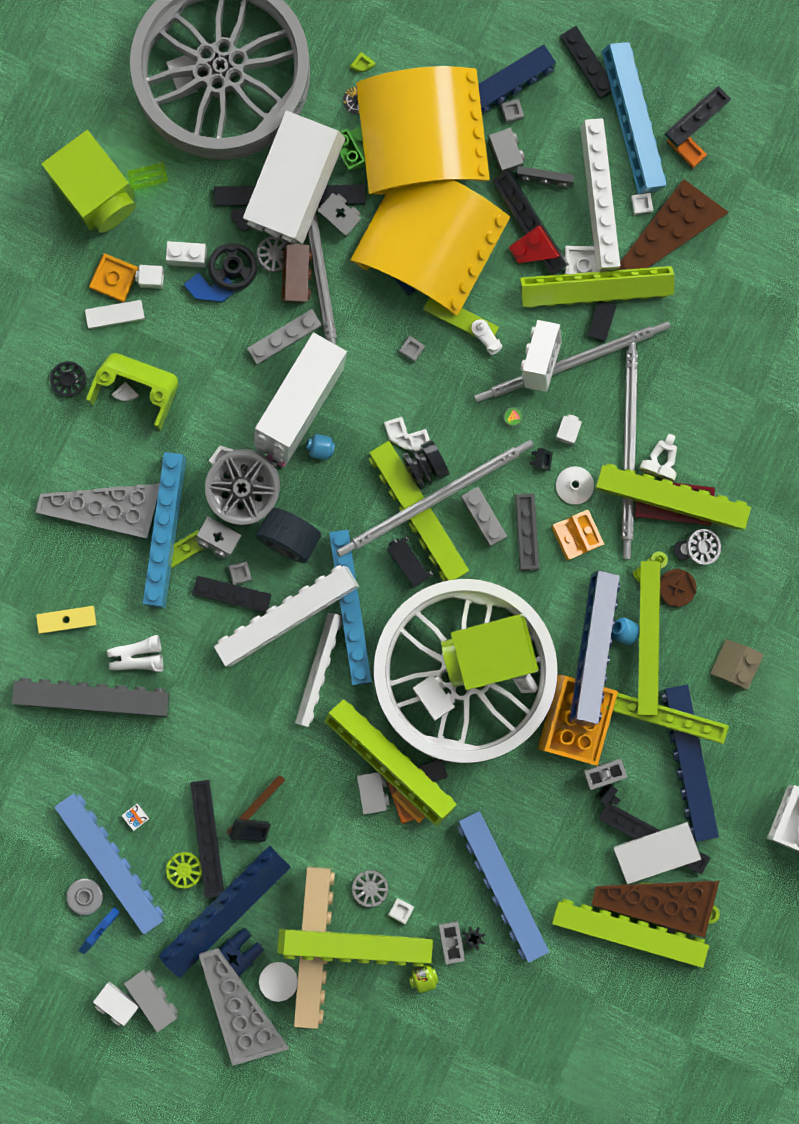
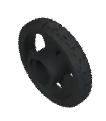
M238 243L223 244L211 254L208 271L212 281L218 287L227 291H239L248 287L255 279L257 261L254 254L246 246ZM225 252L228 257L224 260L223 268L216 270L215 262ZM238 252L243 253L249 259L250 268L242 267V260L236 256ZM230 264H235L238 268L236 270H230L228 266ZM239 276H242L244 279V281L237 284H230L223 281L225 277L229 279H236Z

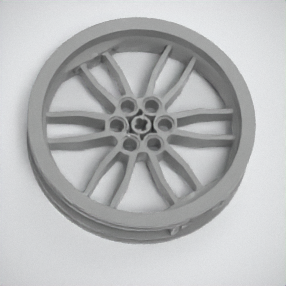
M156 0L138 25L130 53V71L133 86L140 106L153 128L166 141L178 149L207 159L228 160L242 158L260 152L272 145L285 112L289 111L300 115L306 102L310 85L308 45L302 26L291 8L284 0H239L242 2L238 21L230 38L222 37L221 27L225 0H219L216 14V41L208 44L195 27L180 16L187 7L207 0ZM248 3L267 12L282 28V30L262 36L240 49L236 48L243 28ZM174 22H178L192 34L200 45L197 50L179 43L166 33ZM160 37L177 51L197 62L195 65L169 69L148 77L150 51ZM285 37L288 38L292 48L290 51L270 57L248 59L249 55L261 47ZM224 46L229 48L225 53L220 52V49ZM204 53H210L211 57L208 59L202 58V55ZM237 58L244 60L241 64L234 63ZM294 58L292 86L282 99L265 84L245 74L248 70L270 67ZM224 65L223 70L221 68L218 70V66L222 67ZM201 71L208 72L205 77H200L199 73ZM194 76L195 79L175 91L158 98H154L150 86L178 77ZM234 76L240 77V80L236 83L231 82V78ZM215 83H221L222 87L219 89L213 88V85ZM245 85L264 93L276 102L269 113L265 114L250 101L242 90ZM204 86L206 91L198 110L194 133L178 126L159 107L162 104L183 98ZM233 91L246 107L263 121L251 132L235 137L222 138L226 121V94ZM212 97L220 98L221 113L216 138L200 136L204 114Z

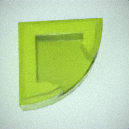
M361 52L350 65V69L357 72H366L374 68L376 63Z

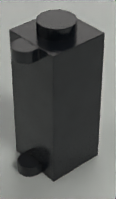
M408 536L401 540L397 538L388 544L390 547L387 551L411 586L415 588L434 573L432 570L427 573L406 543L410 540Z

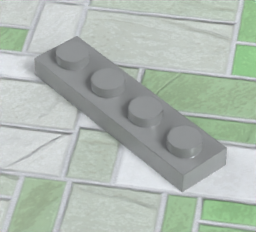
M311 309L247 349L256 364L259 365L322 327V324Z

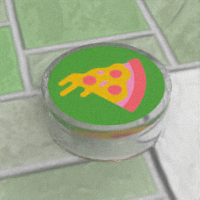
M515 407L508 408L503 416L505 424L509 427L518 426L523 418L522 412Z

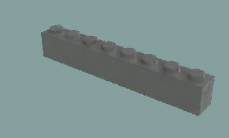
M20 678L19 681H14L12 704L166 717H168L170 693H165L166 689L154 688V692L146 691V687H135V690H127V686L116 685V688L113 689L108 688V684H96V687H89V683L77 682V686L69 685V681H58V684H50V680L39 679V683L31 682V678Z

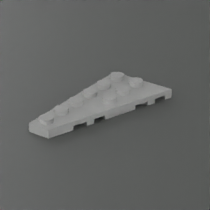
M160 483L40 494L36 513L148 539L157 505Z
M217 948L200 953L199 957L232 1066L288 1050L289 1046L221 951Z

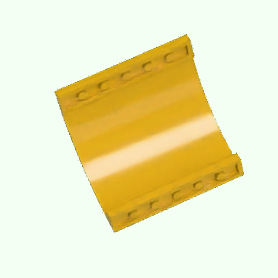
M453 66L421 67L388 72L356 82L369 194L385 195L388 194V189L431 181L470 180L486 182L490 180L477 69Z
M455 180L431 181L388 189V194L383 198L350 260L363 270H368L371 267L406 283L439 303L440 306L451 314L458 316L510 216L483 196Z

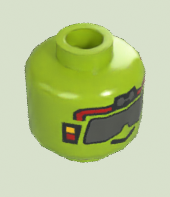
M430 965L413 969L412 977H409L412 989L416 988L418 993L434 990L436 984L439 983L435 968L432 969Z

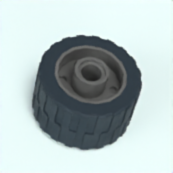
M273 507L264 519L256 537L261 543L280 555L299 563H307L321 538V533L313 525L295 514Z

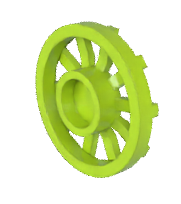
M180 852L172 856L166 866L168 880L175 887L182 889L196 885L202 876L199 858L189 852ZM184 855L190 856L187 863L185 862ZM181 856L182 863H179L176 857ZM194 858L197 863L194 865H190V862ZM174 861L178 866L174 867L170 866V864ZM199 866V872L192 871V868ZM169 869L176 870V873L170 875ZM191 874L198 875L197 879L194 880ZM178 875V879L174 882L171 877ZM187 877L193 882L190 885H187ZM181 878H183L184 886L178 884Z

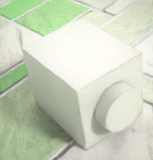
M140 265L139 270H136L135 277L140 288L163 289V266Z
M570 414L563 416L555 440L573 446L582 423L578 420L579 418Z

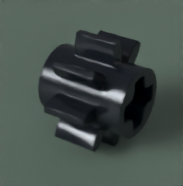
M469 927L468 933H462L466 936L462 943L468 942V950L472 946L479 950L478 945L480 943L485 944L481 940L485 933L479 934V927L476 928V931ZM470 934L479 935V938L476 939L477 943L473 944L472 941H468L471 938Z

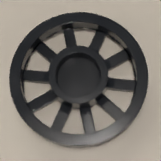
M65 361L59 363L51 372V386L59 395L73 397L79 394L86 385L85 371L75 362ZM66 365V371L63 372L60 367ZM69 365L75 366L72 372L69 371ZM78 368L81 371V373L74 375L75 371ZM57 370L61 373V376L55 375ZM83 375V381L76 380L77 377ZM54 378L60 379V382L54 384ZM75 383H80L82 385L80 388H78L75 385ZM63 384V387L59 391L56 387ZM72 386L76 389L73 393H71ZM66 387H68V394L63 393Z

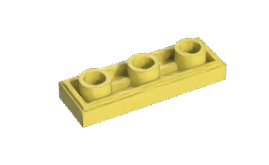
M94 606L36 614L39 634L97 625ZM65 617L70 618L69 623H64Z

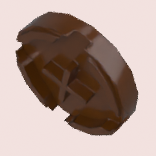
M673 569L663 574L660 579V597L663 602L669 606L681 607L691 602L694 598L697 587L695 579L690 573L682 569Z

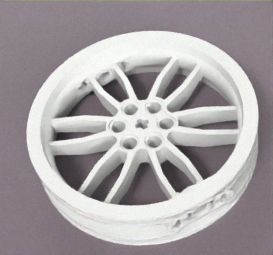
M474 579L449 580L434 584L414 594L389 619L376 649L374 681L378 700L387 720L407 743L420 752L437 759L455 763H475L493 759L510 752L527 740L539 727L551 706L555 694L557 658L553 641L545 624L535 610L521 597L504 587L486 581ZM449 598L466 600L461 630L466 629L469 604L471 603L486 605L487 612L484 624L490 620L492 606L507 609L514 616L524 614L530 639L534 641L538 657L536 662L540 663L539 687L531 709L525 707L511 693L495 683L485 685L482 690L476 688L469 689L465 695L459 696L456 693V687H453L451 682L445 683L441 679V675L447 672L443 653L440 655L423 646L405 631L404 627L416 616L436 634L441 642L447 640L439 629L426 619L420 611L436 602ZM403 634L419 650L442 664L441 669L414 673L394 681L390 680V661L399 635ZM431 675L434 677L438 676L444 685L442 689L448 688L454 700L463 701L464 723L461 740L445 739L442 736L449 712L441 718L438 738L426 736L418 731L406 719L400 708L418 702L420 699L415 697L397 703L393 695L392 686L416 678H427ZM489 688L507 697L525 712L526 717L517 727H513L494 709L484 694ZM476 694L491 714L504 724L510 732L488 744L480 746L465 744L469 723L470 695Z

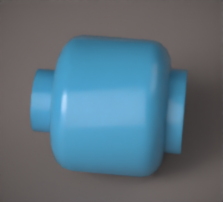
M314 434L311 439L308 438L306 450H308L310 457L327 460L334 453L335 443L332 442L331 437Z
M620 618L615 621L611 635L619 643L632 645L639 638L640 628L635 622L627 618Z

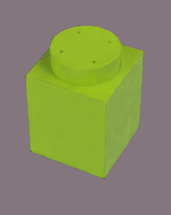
M88 129L42 163L49 179L90 231L94 228H97L101 233L111 230L123 222L136 207L133 201L135 195L129 182Z
M524 614L451 632L452 639L441 642L446 669L453 687L465 685V689L469 690L539 671Z

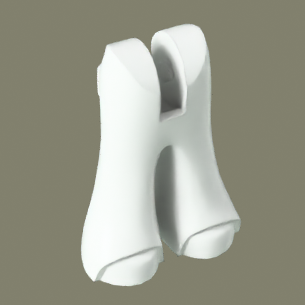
M154 635L134 644L107 650L108 657L121 656L122 660L109 663V670L144 669L162 672V654L132 658L133 655L161 652L159 636Z

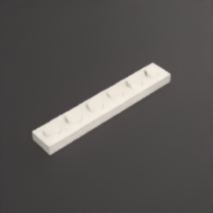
M328 613L295 721L296 724L308 727L314 718V706L319 701L318 693L320 686L324 684V673L331 660L329 656L331 650L335 647L336 633L342 624L341 615L335 613Z

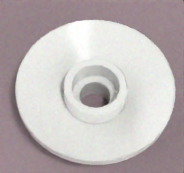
M581 467L566 468L559 474L556 480V491L559 497L569 504L584 503L590 498L594 490L592 476ZM572 482H578L579 487L574 488L572 486Z

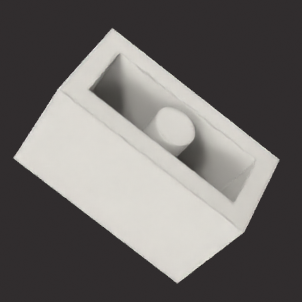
M167 241L166 261L168 265L206 268V244Z
M431 675L413 687V690L433 720L436 721L454 708L453 703L455 700L449 692L445 694L442 689L444 685L439 677L434 678Z
M111 982L106 984L93 1002L96 1004L95 1008L103 1014L106 1012L112 1016L111 1021L118 1026L121 1024L125 1026L139 1008L136 1001Z

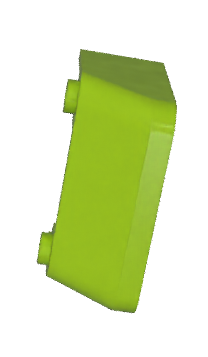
M110 354L98 369L86 400L90 405L94 406L101 386L113 384L117 374L152 387L150 392L151 402L161 407L154 424L157 430L161 431L179 385L177 377L172 373L121 354Z

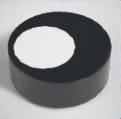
M679 541L674 546L673 553L679 560H687L689 558L686 551L687 541Z

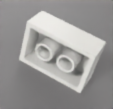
M537 320L536 327H532L531 343H528L526 347V360H523L521 364V371H523L522 380H524L525 388L547 392L562 343L560 324Z

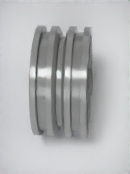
M237 449L221 456L209 470L205 482L206 498L212 510L223 520L239 525L251 524L264 518L274 507L280 492L279 474L274 464L265 455L250 449ZM246 464L248 470L243 471L241 465ZM225 472H229L231 474V477L229 479H225L223 477V474ZM258 475H262L264 477L263 482L257 481ZM238 483H245L247 491L243 490L240 492L238 490ZM223 491H227L229 493L228 498L222 497L221 494ZM257 494H260L262 496V500L260 502L255 500V496ZM239 502L244 503V509H238L237 505Z

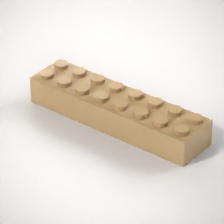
M307 867L302 930L330 932L327 931V925L331 924L332 912H328V907L333 903V892H330V885H334L335 873L331 872L332 868ZM300 956L294 1027L318 1029L319 1024L323 1022L324 1010H320V1006L325 1002V990H322V984H326L327 971H323L324 964H327L328 961H322L321 957H314V960H304Z

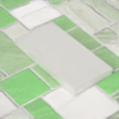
M688 822L614 847L627 884L701 860Z

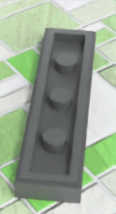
M535 493L516 494L520 571L539 570Z

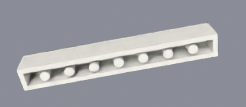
M588 119L584 120L580 130L595 247L597 272L615 271L620 267L604 120Z
M341 565L333 568L330 575L326 577L323 575L317 578L314 585L310 587L307 585L298 591V595L294 597L291 595L282 601L283 604L278 607L275 605L266 610L267 614L262 617L259 615L253 618L248 626L244 627L243 625L235 629V634L228 637L227 635L219 639V644L214 647L224 665L227 667L233 666L357 589L359 585L349 568L346 566L342 567Z

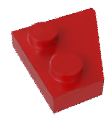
M537 226L509 247L518 263L560 257L541 226Z

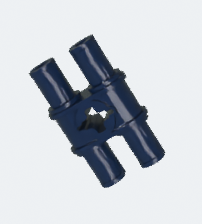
M245 927L232 939H227V942L219 948L228 962L231 959L229 954L232 956L236 954L238 956L236 958L238 964L235 962H229L239 978L249 967L253 966V961L265 951L259 942L246 953L240 951V947L252 936Z

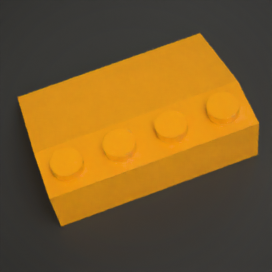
M557 675L555 694L547 712L537 749L598 766L618 691L603 687L604 701L600 708L602 717L597 725L587 727L571 723L569 720L575 678Z

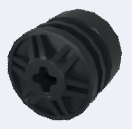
M432 440L420 445L421 455L412 449L413 459L410 458L407 452L402 454L405 467L420 490L425 488L422 479H425L430 486L432 484L430 475L433 474L438 481L450 475L443 457Z

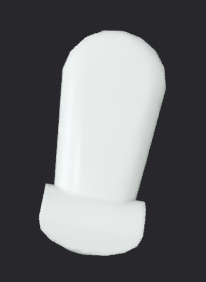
M476 320L472 324L473 334L487 347L486 349L490 355H494L502 349L500 340L496 339L486 321Z

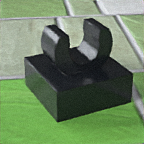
M544 448L532 451L531 454L536 456V461H531L530 465L543 471H550L553 452Z
M611 784L605 785L595 797L605 805L610 802L616 806L621 801L615 796L618 789Z

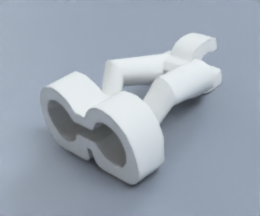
M668 434L665 441L660 440L650 454L651 460H643L639 469L660 479L674 482L677 473L671 467L675 464L677 446L673 445L675 436ZM663 450H667L668 461L665 465L661 466L658 463L657 457Z

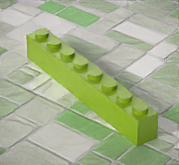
M672 266L520 278L522 305L529 308L538 305H572L577 302H610L616 299H648L655 296L664 298L674 295V272Z
M390 441L369 452L371 457L368 459L374 469L377 467L381 474L378 476L384 485L387 483L391 490L388 492L394 501L398 500L401 505L398 507L400 512L424 499V496L416 483L413 482L408 470ZM431 508L409 519L410 523L408 525L413 533L417 532L420 539L418 541L424 550L427 548L431 555L428 556L434 566L438 565L441 570L438 573L443 582L457 580L469 573V569Z
M608 463L606 466L602 465L595 490L739 531L746 529L751 507L747 506V503L744 501H728L729 498L726 496L717 495V497H714L705 490L697 492L691 490L692 487L687 485L675 486L672 481L662 479V481L654 480V476L643 474V476L636 475L634 470L625 469L622 471L617 469L616 465Z
M343 699L328 713L324 722L435 826L438 827L452 813L457 805L453 798L446 795L437 783L432 782L423 770L418 769L411 762L410 758L403 755L395 744L389 742L381 731L375 729L367 718L361 716L353 705Z
M564 898L562 902L557 901L551 922L553 925L698 967H704L709 949L705 939L694 936L692 940L686 938L687 934L675 931V934L667 933V928L656 926V929L648 927L649 923L640 920L637 923L630 922L629 917L619 915L616 918L611 916L612 912L600 909V912L592 911L593 907L581 904V907L574 906V901Z
M279 929L277 953L284 955L283 958L295 959V956H302L304 960H314V957H321L322 961H333V958H340V962H351V959H358V963H370V960H376L377 964H388V961H395V965L404 966L406 962H413V966L424 967V963H431L433 940L417 937Z

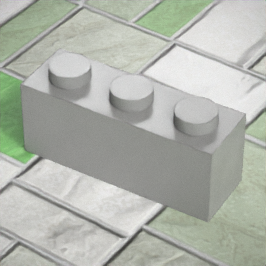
M479 487L461 496L462 502L489 548L507 538L506 533Z
M144 969L124 983V985L155 1030L159 1032L178 1018V1010L173 1003L169 1004L165 998L167 997L165 990L161 986L158 988L154 982L156 978L150 970L147 972Z

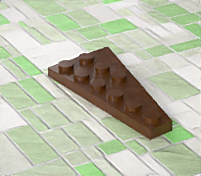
M683 179L622 259L617 270L650 268V266L697 236L729 212Z
M720 881L596 886L591 905L705 938Z

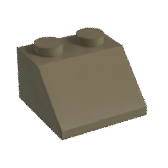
M726 639L710 674L744 691L748 690L764 654Z

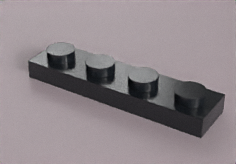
M575 26L561 34L560 39L599 100L611 93L608 75L578 27Z
M717 86L664 135L678 148L727 105L731 98Z
M198 575L192 593L193 595L267 613L266 610L269 608L272 596L269 593Z

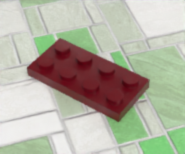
M673 483V485L680 487L681 483ZM682 484L692 487L691 490L693 491L705 490L710 492L711 496L715 495V487ZM636 501L634 517L711 526V522Z

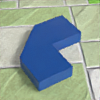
M199 273L184 284L193 297L201 301L207 300L223 303L237 292L227 291L216 284L210 287ZM227 277L224 278V282L232 284Z
M115 907L79 948L81 953L86 954L119 915V911Z

